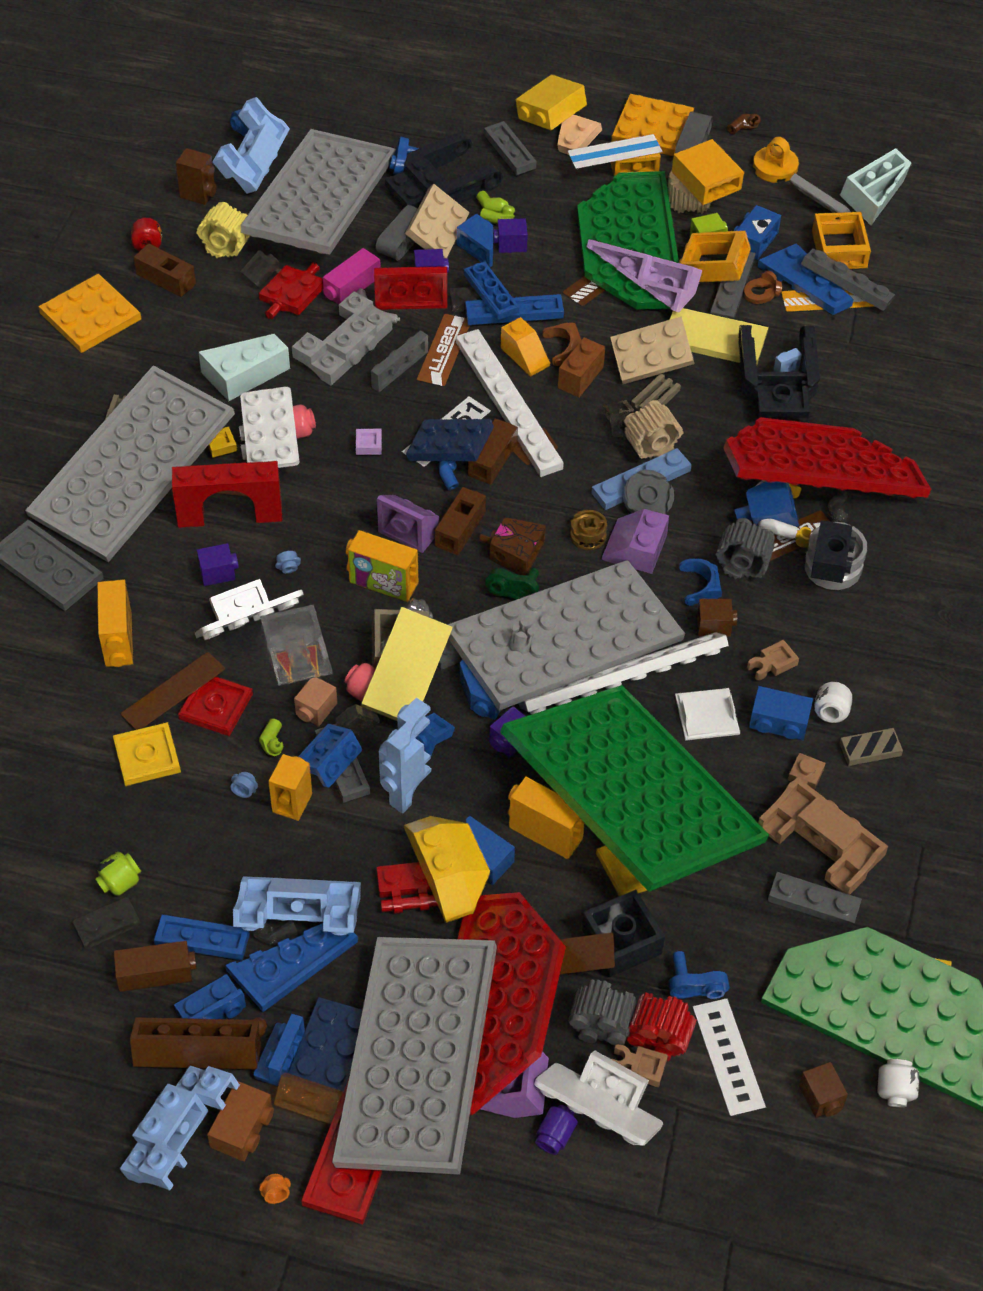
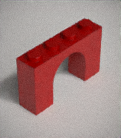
M278 461L172 467V490L178 528L204 526V501L210 495L221 491H237L250 497L255 505L257 523L283 521Z

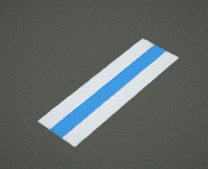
M654 134L568 150L575 168L663 152Z

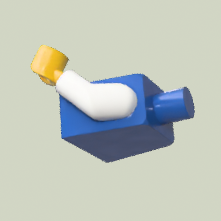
M761 480L755 487L748 489L746 494L749 505L735 509L737 519L746 518L750 521L752 520L756 526H761V529L769 530L773 534L790 539L795 538L798 546L808 547L811 530L808 527H802L800 530H797L799 522L793 499L799 497L801 487L787 482L775 481L770 483Z

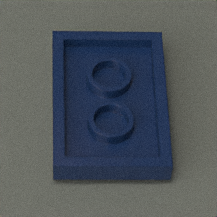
M491 419L424 420L406 455L409 461H477L494 425Z
M318 997L287 1075V1083L341 1098L350 1076L363 1010Z

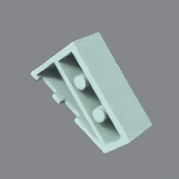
M895 148L848 176L840 196L856 212H861L862 217L872 225L904 182L911 162Z
M275 334L199 352L201 373L228 401L290 369L288 347Z

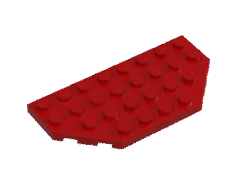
M760 417L752 427L748 425L740 430L735 438L732 436L728 438L724 445V451L736 477L744 480L759 479L770 483L775 481L787 482L792 485L805 484L817 488L833 487L839 490H859L864 493L879 492L886 495H906L911 498H928L931 492L929 484L914 460L907 456L901 459L891 453L892 448L877 440H874L873 443L861 437L862 432L854 428Z
M520 892L481 895L474 913L463 917L458 939L495 940L497 945L470 1115L475 1114L541 1057L566 946Z

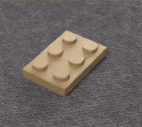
M433 184L428 188L405 234L425 250L443 249V256L447 258L457 238V226L466 221L470 212Z
M682 316L610 337L623 384L694 364Z

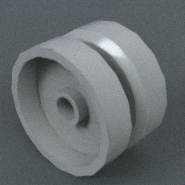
M854 526L852 527L851 536L856 537L854 552H848V557H852L853 561L850 574H844L843 583L810 578L819 527H817L809 538L808 551L805 557V571L809 579L816 585L831 590L851 587L858 582L862 574L863 562L867 554V541L858 529Z

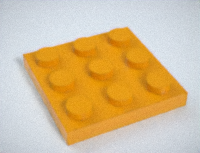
M630 94L612 134L611 142L654 134L663 151L660 153L674 156L689 113L691 111L694 112V108Z
M96 274L39 306L40 314L81 353L141 320L140 312L100 274Z

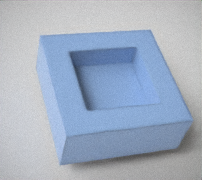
M795 348L776 356L773 372H798L802 354Z

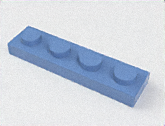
M676 448L592 486V495L607 510L624 502L623 489L625 483L641 470H654L663 474L668 482L690 472L691 463Z

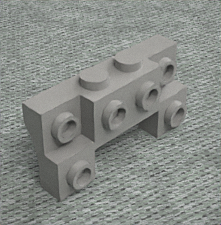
M355 291L339 304V315L347 320L325 340L322 341L310 333H306L292 346L293 358L307 365L322 381L329 385L335 383L354 364H358L361 358L369 350H373L377 343L392 330V319L373 309V301Z

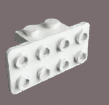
M280 387L242 393L240 397L243 425L239 426L241 441H245V444L241 445L243 460L247 459V463L278 461V468L298 465L300 461L291 389L289 387Z
M259 579L211 597L209 601L217 622L196 631V638L203 636L204 640H208L220 635V633L224 632L223 628L227 626L231 631L248 623V618L253 617L254 621L269 616V614L274 613V608H278L279 612L289 609L299 603L298 598L304 595L303 591L299 590L269 602Z
M593 1051L590 1054L582 1075L561 1064L554 1063L539 1075L534 1082V1085L545 1096L557 1098L566 1103L573 1112L591 1117L597 1125L604 1129H612L621 1134L624 1140L630 1144L644 1146L663 1125L660 1119L638 1108L649 1080L597 1051Z

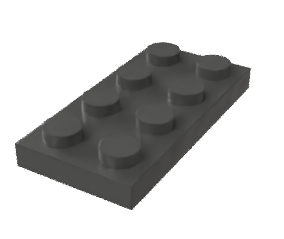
M30 520L24 522L0 542V564L64 611L104 579L100 570Z

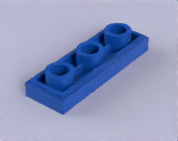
M485 261L464 269V276L497 320L519 313V305Z

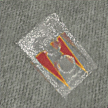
M314 605L260 616L265 647L278 686L333 674Z

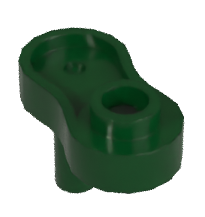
M496 568L487 576L485 581L486 587L496 596H506L518 600L539 591V585L536 582L539 571L536 568H531L527 575H516L503 568Z

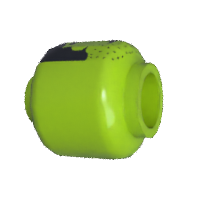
M115 852L97 865V872L100 876L95 880L104 893L110 890L114 895L120 896L138 883V874L141 870L129 853L124 855L121 852Z

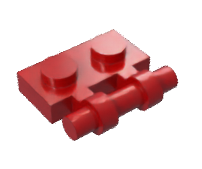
M419 862L377 867L380 898L392 897L389 900H381L382 912L394 911V914L403 913V910L420 908V911L429 910V907L438 906L434 895H428V892L432 891ZM418 894L416 897L401 898L402 895Z

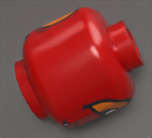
M141 218L134 222L131 229V242L138 251H141L148 243L159 248L162 243L160 224L151 218Z

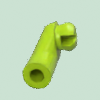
M505 205L502 208V212H494L483 208L480 216L490 223L498 225V219H514L515 208Z
M277 719L269 720L259 738L265 753L270 756H278L284 747L283 742L280 743L276 737L282 727L281 722Z

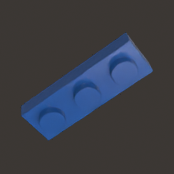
M161 915L154 943L159 945L187 941L189 952L195 951V953L243 961L250 933L242 929V927Z

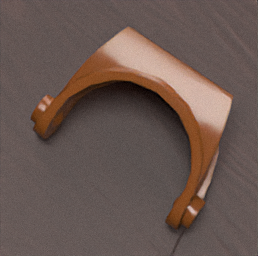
M563 323L547 327L542 331L544 338L562 337L570 340L566 350L552 358V363L555 366H561L581 341L575 323Z

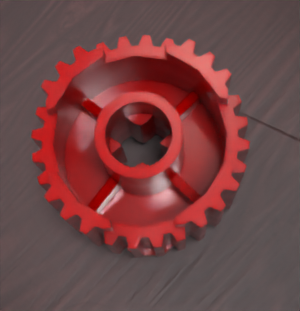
M645 992V994L639 997L628 1027L630 1030L627 1041L633 1046L668 1055L667 1061H670L671 1056H680L686 1052L697 1020L693 1015H690L688 1003H683V1000H678L675 996H668L667 1000L657 999L653 997V994Z

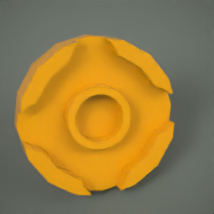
M782 137L773 138L767 147L756 152L753 159V167L756 169L755 174L764 181L777 183V179H785V182L789 181L794 173L796 174L798 171V157L790 150L789 143Z

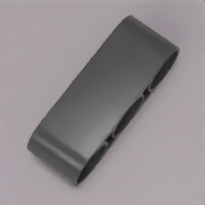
M691 111L678 140L675 153L706 142L711 130L713 116Z
M407 205L382 232L376 243V251L398 261L414 245L415 241L408 237L405 232L418 209L417 207Z

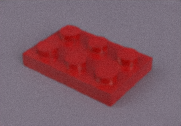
M447 267L374 268L376 308L380 310L447 308Z

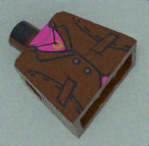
M505 518L498 530L484 526L480 534V541L490 544V559L493 562L518 575H527L545 543L546 526Z

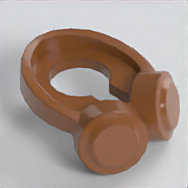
M765 271L760 278L751 280L746 284L744 297L753 304L768 302L780 295L782 282L777 281V277L773 272ZM754 287L768 288L761 295H756L751 291Z

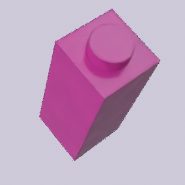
M362 248L323 277L324 295L329 300L340 304L352 292H357L359 288L365 289L374 282V268H381L380 259Z

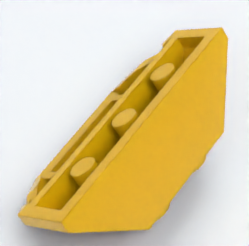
M434 816L405 824L404 829L445 922L447 923L473 914L490 875V870L469 824Z

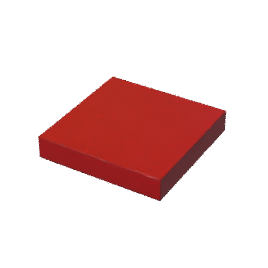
M214 677L188 696L178 713L179 720L230 737L253 695L252 688Z

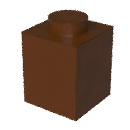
M699 599L697 610L698 636H706L717 632L726 635V637H731L732 626H737V610H732V599Z
M831 1062L802 1073L799 1087L815 1118L822 1115L827 1117L833 1116L843 1109L848 1093Z

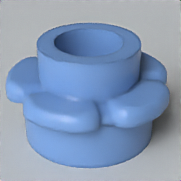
M285 551L276 556L277 563L275 567L282 570L283 573H292L298 569L301 559L297 557L295 551Z
M248 772L234 774L231 778V790L240 797L248 798L258 788L255 777Z

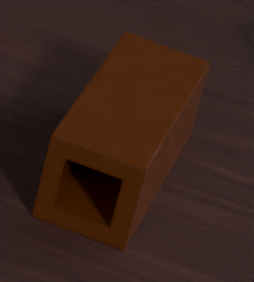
M149 243L134 256L136 275L180 297L188 290H191L196 284L193 265Z
M496 418L493 421L494 428L477 461H468V476L490 485L518 443V427Z
M462 487L435 529V547L456 555L460 554L486 513V495Z
M187 941L114 951L116 980L120 992L192 982L191 970L197 969L195 951L189 952Z

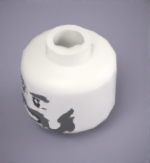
M839 682L825 683L819 688L814 703L817 716L831 723L843 721L848 717L851 710L852 693L848 687Z
M890 1059L887 1060V1064L879 1068L878 1094L880 1097L888 1100L889 1106L906 1107L907 1102L918 1098L919 1071L912 1067V1062Z

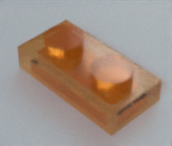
M285 1072L281 1075L274 1105L331 1124L343 1091Z

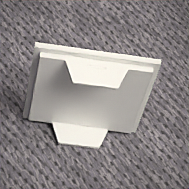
M729 688L675 694L685 741L740 735Z

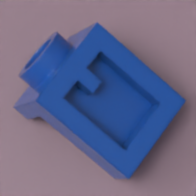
M435 713L426 716L430 720V724L416 737L418 741L424 744V751L431 756L435 745L452 737L455 729L454 726Z

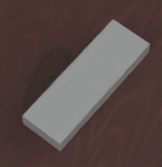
M794 173L791 177L790 182L797 190L832 213L850 212L846 206Z

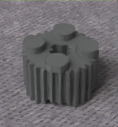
M739 518L736 524L728 525L723 532L716 552L719 563H722V567H724V574H729V577L733 576L734 579L741 578L744 575L761 578L762 575H765L775 545L773 544L775 539L773 532L761 529V526H756L755 523L752 525L751 521L746 518Z
M592 979L588 986L585 985L580 987V989L578 988L570 1012L569 1024L573 1026V1029H577V1032H580L579 1039L587 1043H595L599 1039L615 1046L618 1044L624 1045L629 1035L630 1029L628 1027L637 1004L636 997L633 996L634 994L626 991L625 995H623L622 992L619 993L617 990H612L610 983Z

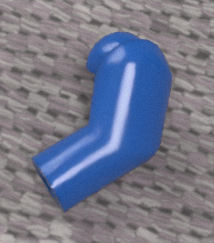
M439 461V474L447 490H453L459 486L453 473L457 467L456 461Z

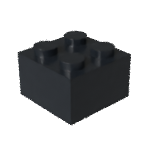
M633 890L583 912L582 931L585 936L613 933L615 966L605 969L609 977L662 954L665 936L637 890Z

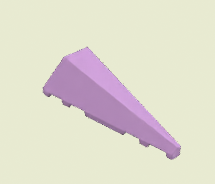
M588 240L587 248L593 250L633 282L646 289L656 299L669 306L671 310L680 312L696 294L702 270L644 253Z

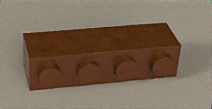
M135 1017L130 1037L133 1067L189 1068V1066H193L196 1068H207L210 1066L222 1069H257L261 1051L259 1020Z

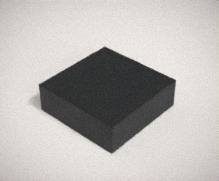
M592 116L591 120L601 123L602 131L595 139L612 141V134L617 125V119Z

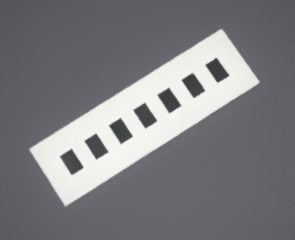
M728 999L693 1006L730 1116L766 1108Z

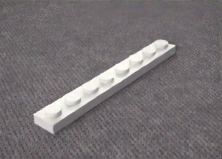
M479 329L456 336L458 347L505 422L518 427V442L539 476L542 477L563 470L564 462Z
M715 632L627 661L520 702L519 707L530 712V714H535L546 710V706L552 704L559 706L571 702V698L579 695L587 697L596 694V690L603 687L611 689L622 685L621 681L627 679H643L647 676L646 673L654 670L656 672L667 671L671 669L672 664L678 662L680 664L691 663L696 660V656L702 654L705 656L718 654L720 648L729 646L727 637Z

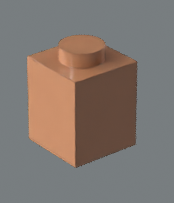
M312 676L294 698L296 715L305 722H311L320 726L337 704L336 687Z

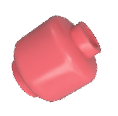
M302 404L293 406L297 439L310 436L313 428H316L312 410L310 408L307 409Z
M368 663L353 666L345 678L347 692L362 702L376 668Z

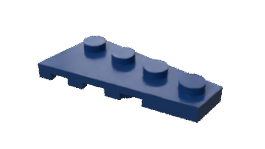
M797 243L758 260V268L763 271L767 269L773 272L777 280H785L792 285L793 290L798 293L807 294L810 296V301L832 315L853 305V298L840 286L801 265L807 253Z
M322 923L304 931V935L292 940L287 938L278 942V946L264 952L259 950L250 954V958L236 963V961L225 965L226 971L264 1012L358 942V936L355 933L335 935L331 932L323 931Z

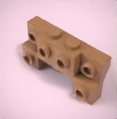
M798 777L759 818L758 822L769 834V837L778 844H781L793 831H796L835 861L827 870L825 880L840 892L849 895L866 879L867 873L886 855L888 849L885 843L862 827L858 820L849 817L833 801L825 799Z

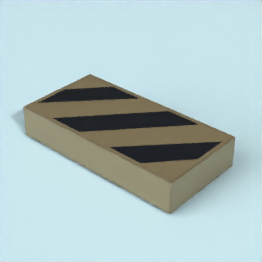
M894 728L843 737L839 743L848 766L898 757L903 752Z

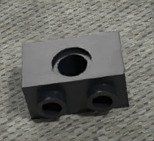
M820 521L810 578L843 583L844 574H850L853 561L852 557H848V552H854L856 537L851 536L852 525Z

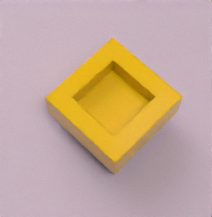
M229 427L222 428L208 445L212 457L237 451L236 442Z

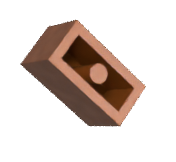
M584 337L559 367L558 388L580 398L604 367L605 346Z
M237 1081L240 1086L237 1090L231 1089L224 1102L226 1106L223 1110H220L207 1135L210 1148L245 1161L249 1152L253 1153L256 1150L260 1140L259 1132L263 1125L267 1126L270 1123L274 1108L272 1107L269 1093Z

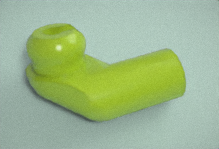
M480 191L476 196L483 208L494 212H502L503 206L509 205L502 198H490L486 191Z

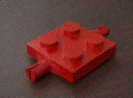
M311 263L304 271L285 265L259 292L260 301L271 305L265 311L267 318L273 319L279 311H289L300 315L324 288L323 278L315 276L320 270L316 263Z

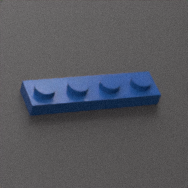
M561 294L515 297L513 299L519 305V313L500 320L496 319L483 300L465 301L468 325L512 322L520 317L524 321L564 318Z

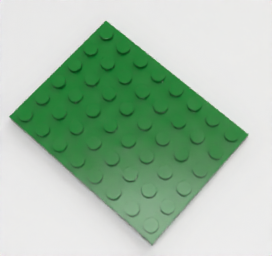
M623 685L504 723L500 733L649 892L761 845L769 837L766 830Z

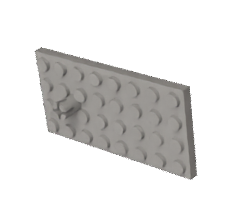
M310 129L242 222L241 233L330 255L389 167L391 157L395 155L396 149Z
M153 365L25 511L32 519L109 562L172 488V467L191 466L235 414L234 410L225 403Z
M628 560L448 624L453 627L448 639L499 711L680 642L684 639L685 632Z
M377 937L332 1161L335 1168L460 1174L497 945L495 940Z

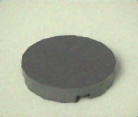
M641 470L631 476L625 483L623 501L631 513L647 509L666 514L674 502V489L666 481L667 478L663 474L654 470Z

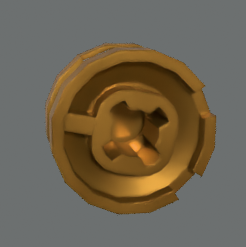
M583 510L574 515L573 520H571L570 533L574 545L584 550H594L605 543L607 520L604 515L594 510Z

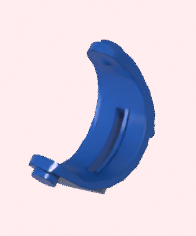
M687 559L679 564L681 571L696 572L702 575L708 582V585L702 591L687 595L684 598L687 605L693 606L698 604L699 599H718L722 596L718 567L703 559Z

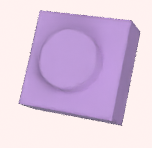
M356 429V455H382V429Z

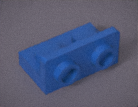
M327 724L298 757L309 762L310 774L317 775L322 785L329 788L360 754L362 748L351 729Z
M227 974L174 1004L175 1011L179 1017L188 1019L233 1018L246 1007L244 993L241 989L237 990Z
M291 1014L287 1024H275L258 1062V1068L254 1071L255 1079L279 1087L283 1086L305 1032L303 1017Z

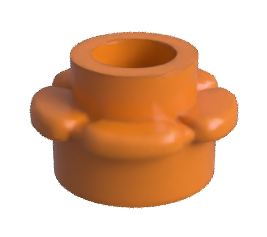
M271 1174L260 1184L259 1190L266 1202L276 1204L288 1198L291 1182L280 1174Z

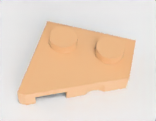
M572 115L562 122L557 144L559 152L569 155L568 150L587 147L602 131L601 123L577 115Z

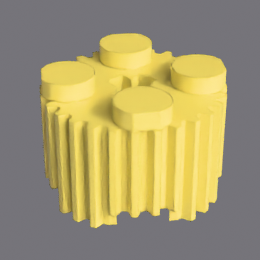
M219 202L216 207L213 206L196 232L199 238L203 240L202 243L206 244L205 249L207 253H211V256L216 258L224 257L225 255L227 257L237 256L250 235L241 233V224L248 215L237 211L236 208L232 209V206H229L226 202Z

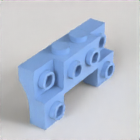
M257 97L247 100L238 115L249 128L238 150L231 143L221 146L213 160L214 165L226 179L233 177L246 193L257 191L264 176L269 172V167L277 157V152L290 130L286 123L271 114Z
M417 697L409 705H404L397 715L398 729L392 731L388 739L379 748L380 783L389 792L390 805L402 814L412 805V797L416 787L431 772V768L426 765L431 759V755L424 751V744L416 739L430 724V720L425 717L430 711V706Z
M243 876L238 899L233 909V927H242L244 930L254 931L264 928L267 919H278L282 921L323 922V931H328L335 935L354 933L357 922V908L360 902L361 882Z
M189 1066L176 1086L167 1084L132 1135L137 1144L120 1167L126 1178L137 1183H150L171 1190L173 1184L167 1176L175 1165L185 1168L187 1165L186 1160L180 1153L207 1114L208 1109L205 1105L223 1110L226 1104L221 1099V1095L225 1089L229 1087L237 1090L240 1086L233 1074L210 1066L206 1070Z

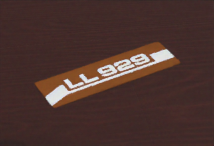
M444 314L417 377L418 381L445 386L460 350L456 343V336L467 333L470 326L468 325L467 318Z

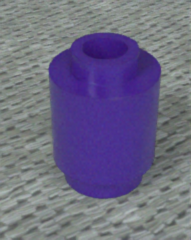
M564 1105L550 1107L536 1132V1145L549 1154L557 1155L559 1150L565 1148L578 1124L577 1119L574 1117L575 1113Z

